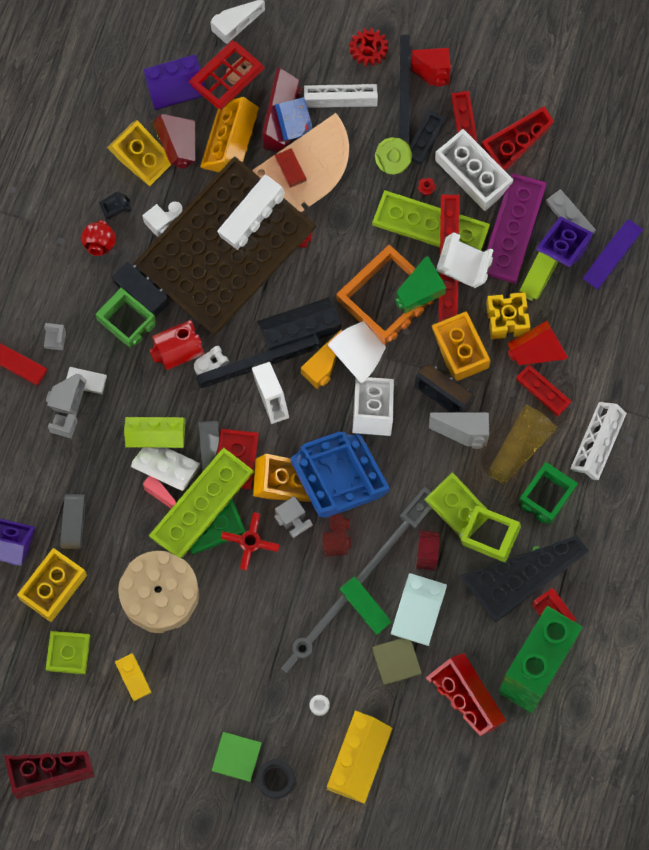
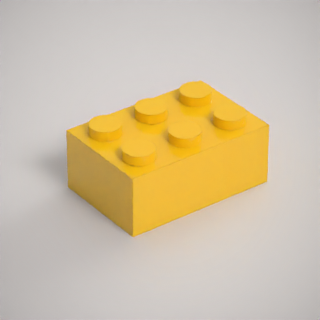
M53 548L17 596L23 603L52 622L87 577L84 569Z

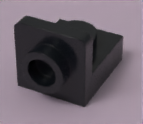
M117 191L99 202L105 218L109 220L122 211H132L131 201L128 196Z

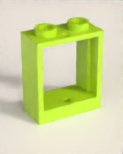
M476 505L475 509L471 510L468 515L467 521L469 523L467 527H463L459 538H461L462 545L506 563L520 531V522ZM479 515L509 526L499 550L469 539Z

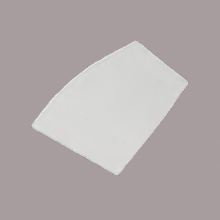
M364 321L345 329L328 344L361 384L373 372L386 348Z

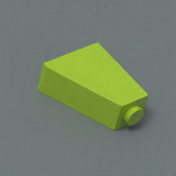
M541 252L538 253L520 289V292H525L526 299L531 301L533 298L539 299L559 261Z

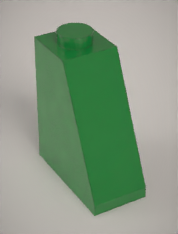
M428 256L421 261L397 290L395 302L399 309H403L405 314L445 295L446 286Z

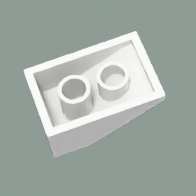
M368 377L361 384L356 378L352 433L391 436L394 379Z

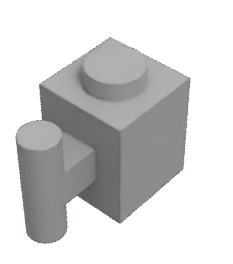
M295 496L275 508L276 515L274 518L280 526L283 525L285 529H288L294 525L295 528L289 531L293 538L313 526L309 519L302 523L301 520L305 518V511Z

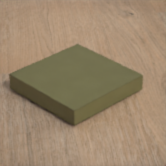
M401 638L372 647L383 686L422 674L411 640Z

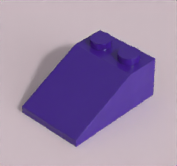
M560 216L536 250L570 267L580 260L588 249L593 232Z

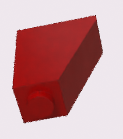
M548 321L507 343L510 348L507 351L512 361L516 360L519 365L565 360L568 358Z

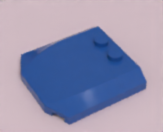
M337 432L305 443L290 460L319 517H330L377 500L388 493L390 489L360 433L346 435L345 432Z

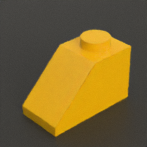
M133 653L115 661L133 701L152 693Z

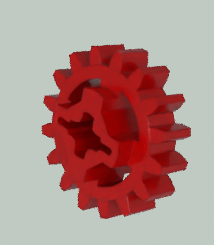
M363 28V33L357 31V36L353 35L352 41L349 43L350 54H353L352 59H358V64L364 62L365 67H367L368 63H371L372 67L374 62L380 64L381 58L385 59L386 53H388V40H385L384 34L380 36L379 30L373 32V28L370 31Z

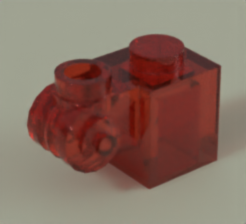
M340 514L332 515L329 525L334 532L323 533L324 556L348 555V549H351V538L346 535V530H350L349 518H344Z

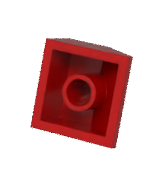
M449 48L412 50V72L431 86L441 87L449 84L451 69Z

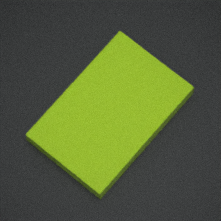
M453 472L424 499L459 537L463 527L466 528L469 523L467 518L470 511L474 510L476 505L487 509ZM479 515L471 535L488 519L487 517Z

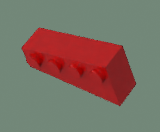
M545 106L482 141L481 147L506 172L551 128L554 120Z

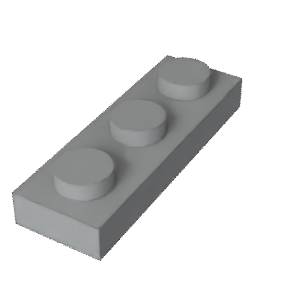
M561 189L546 199V204L558 217L561 216L593 232V234L595 233L596 229Z

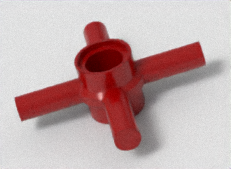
M253 513L249 531L243 533L242 536L222 531L221 539L240 543L241 548L244 550L240 569L244 571L248 570L251 553L258 548L278 552L280 544L262 541L256 533L260 519L259 513ZM253 538L256 543L249 546L245 543V540Z

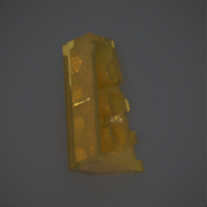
M525 404L493 461L488 476L506 484L558 428L542 412Z

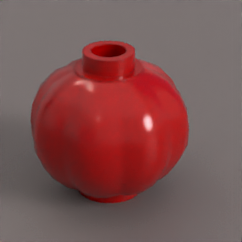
M99 220L97 223H90L85 227L81 234V242L90 254L101 256L110 252L115 246L116 234L108 226L107 222Z

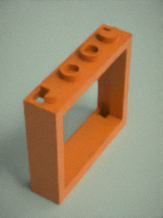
M390 245L381 251L336 294V301L359 322L364 321L384 345L395 340L398 336L397 333L401 329L405 330L411 324V320L415 316L419 317L423 313L424 307L427 304L431 305L434 301L432 300L406 314L404 313L384 331L349 299L391 259L409 275L416 269Z

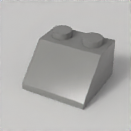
M75 374L53 386L52 391H49L47 394V406L54 411L77 415L87 380L82 375Z

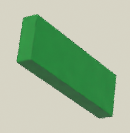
M355 576L339 588L340 592L375 635L392 623Z

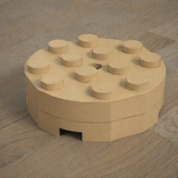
M152 551L138 556L129 563L119 582V599L125 614L132 623L149 632L164 633V631L181 627L189 620L198 604L199 588L195 573L185 560L166 551Z

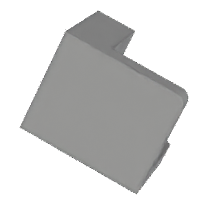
M45 323L44 348L64 350L66 337L64 325Z
M69 413L67 417L56 414L53 423H49L48 429L51 433L72 439L78 420L76 415Z

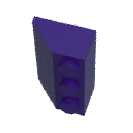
M196 54L143 69L155 110L204 97L189 83V80L201 70Z
M0 519V561L22 566L28 555L35 527Z

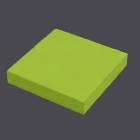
M50 631L46 671L86 674L90 634Z

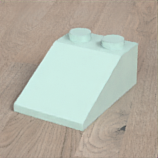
M409 573L391 634L429 646L447 585Z

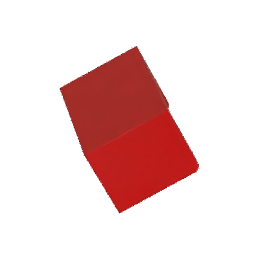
M554 588L533 601L532 606L540 617L545 608L549 606L570 620L576 621V618Z

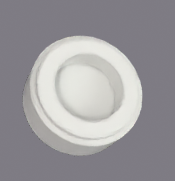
M316 695L311 699L310 710L314 715L323 716L329 711V700L325 696Z

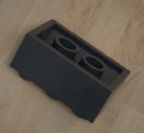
M428 364L416 374L415 388L450 413H466L475 401L474 393L470 389L458 385L457 380L453 377L448 378L437 366Z

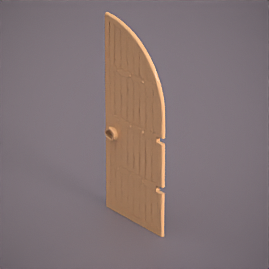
M335 113L252 171L260 178L266 174L281 185L285 192L284 198L297 210L303 212L304 208L301 205L305 203L310 207L327 195L339 182L346 169L349 158V140L341 119Z

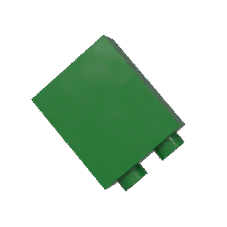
M547 606L507 671L498 693L533 714L583 627Z

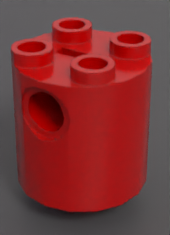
M191 320L152 336L154 347L149 349L154 363H162L166 371L205 354L201 346L202 342L198 334H195V328Z

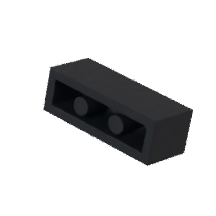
M126 262L112 276L113 284L116 287L124 289L155 317L169 305L167 293L161 288L157 289L152 279L148 276L145 278L135 264L131 265L129 262Z

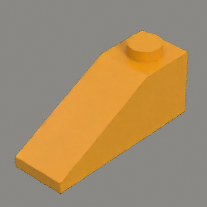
M333 338L301 367V375L316 389L321 385L325 386L330 380L337 359V355L328 346Z

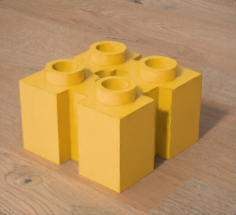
M525 292L510 294L508 299H503V295L487 297L486 307L488 318H490L489 329L491 339L506 338L507 333H513V337H519L530 331L529 314H526L527 300Z

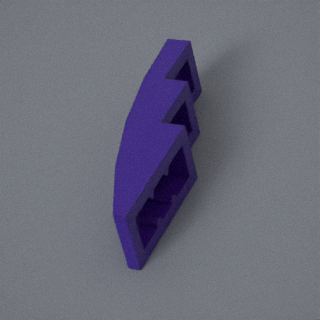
M627 219L582 279L599 290L644 229Z

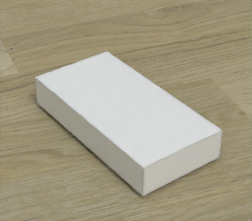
M73 367L69 368L66 379L75 374H80L87 380L84 391L103 394L107 375Z

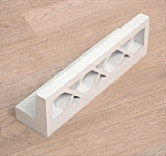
M377 84L304 86V98L307 108L377 106ZM365 90H373V92H364V91H365ZM308 91H316L317 93H308Z
M598 403L570 468L572 471L586 473L591 479L599 480L627 414L618 404ZM603 408L608 409L607 413L601 417ZM601 425L600 430L594 434V429ZM594 442L592 448L587 450L588 444ZM586 458L584 467H580V462Z

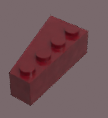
M87 751L61 752L60 754L42 753V755H4L12 793L17 800L95 777L91 758Z

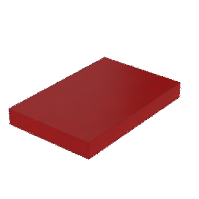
M220 429L217 455L224 447L254 471L259 433ZM254 473L241 487L242 489L252 490Z

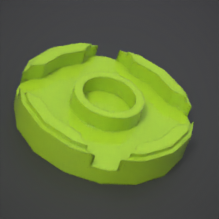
M391 137L379 143L375 152L376 164L380 170L388 174L402 173L408 168L412 159L409 145L400 138Z

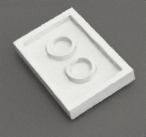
M143 447L132 461L131 467L183 491L199 470L200 463L168 448Z

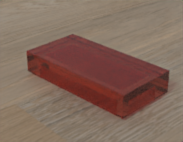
M292 148L275 155V159L289 188L307 181Z

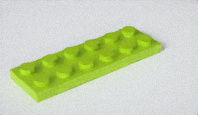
M384 190L372 225L440 247L441 208ZM459 214V241L481 251L490 224Z
M223 447L150 533L149 537L167 552L182 559L254 471Z

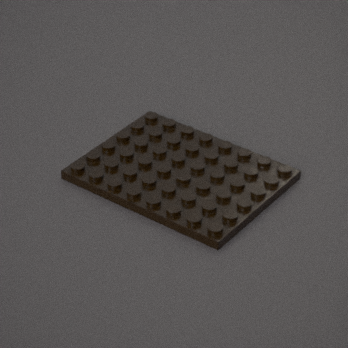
M235 156L133 263L146 277L151 278L156 286L163 289L173 301L213 336L228 323L316 228L312 221L283 198L279 204L276 203L272 208L271 214L261 221L258 230L250 234L247 243L243 247L240 246L237 250L222 239L217 231L261 179Z

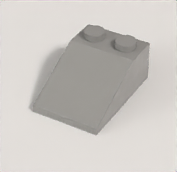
M430 413L429 429L465 446L481 449L483 446H487L489 438V413Z

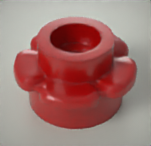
M423 178L419 181L418 190L423 195L428 196L436 190V184L431 178Z

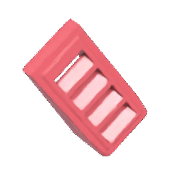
M149 475L143 483L144 490L172 509L176 504L174 498L158 479Z

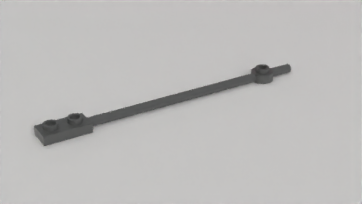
M426 487L419 492L400 515V518L404 520L403 523L357 576V580L361 584L409 526L416 529L433 509L424 500L431 493ZM343 594L306 638H299L293 643V654L281 667L284 673L287 674L298 659H305L311 655L313 641L348 601ZM301 646L306 647V651L300 652L299 648Z

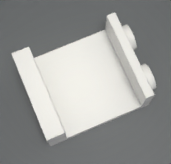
M452 233L445 239L436 271L474 288L484 284L488 277L487 269L493 260V257H491L493 250L488 249L485 252L477 250L460 242L459 234Z

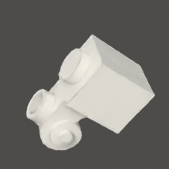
M179 202L170 203L168 207L169 212H164L156 204L142 215L144 223L157 237L183 211L182 205Z

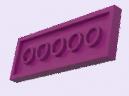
M511 173L510 177L513 179V182L505 191L487 250H493L491 256L493 260L487 269V274L490 277L516 284L547 183Z

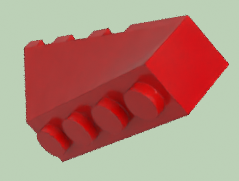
M464 653L450 658L426 677L430 683L433 682L437 686V691L441 695H445L452 702L450 705L463 714L466 722L480 736L494 731L507 721Z

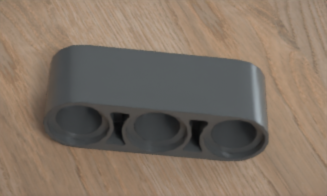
M65 494L61 549L82 548L86 495Z

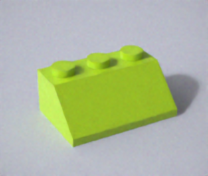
M126 417L124 427L125 446L184 448L186 418Z

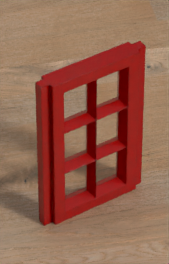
M232 40L192 77L189 83L215 107L222 110L265 67L237 42ZM236 51L243 58L232 66L226 59ZM246 60L252 67L242 75L236 68ZM224 63L230 70L220 79L213 72ZM234 72L240 79L230 87L224 80ZM211 75L217 82L207 90L201 83ZM221 83L228 90L218 99L211 92Z

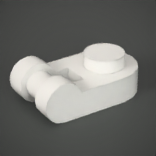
M215 346L210 352L195 361L194 370L197 375L229 363L228 358L221 353L222 350L219 346ZM216 357L218 361L213 364L211 359Z

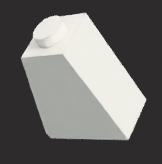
M270 362L253 367L254 379L271 424L288 419L289 414L284 394Z

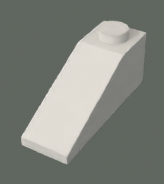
M264 0L250 2L216 14L211 20L212 32L228 44L265 11Z

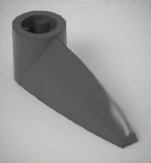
M218 420L198 422L203 471L217 456L219 444Z

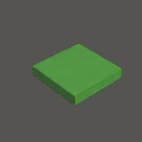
M223 732L212 772L251 782L262 743Z

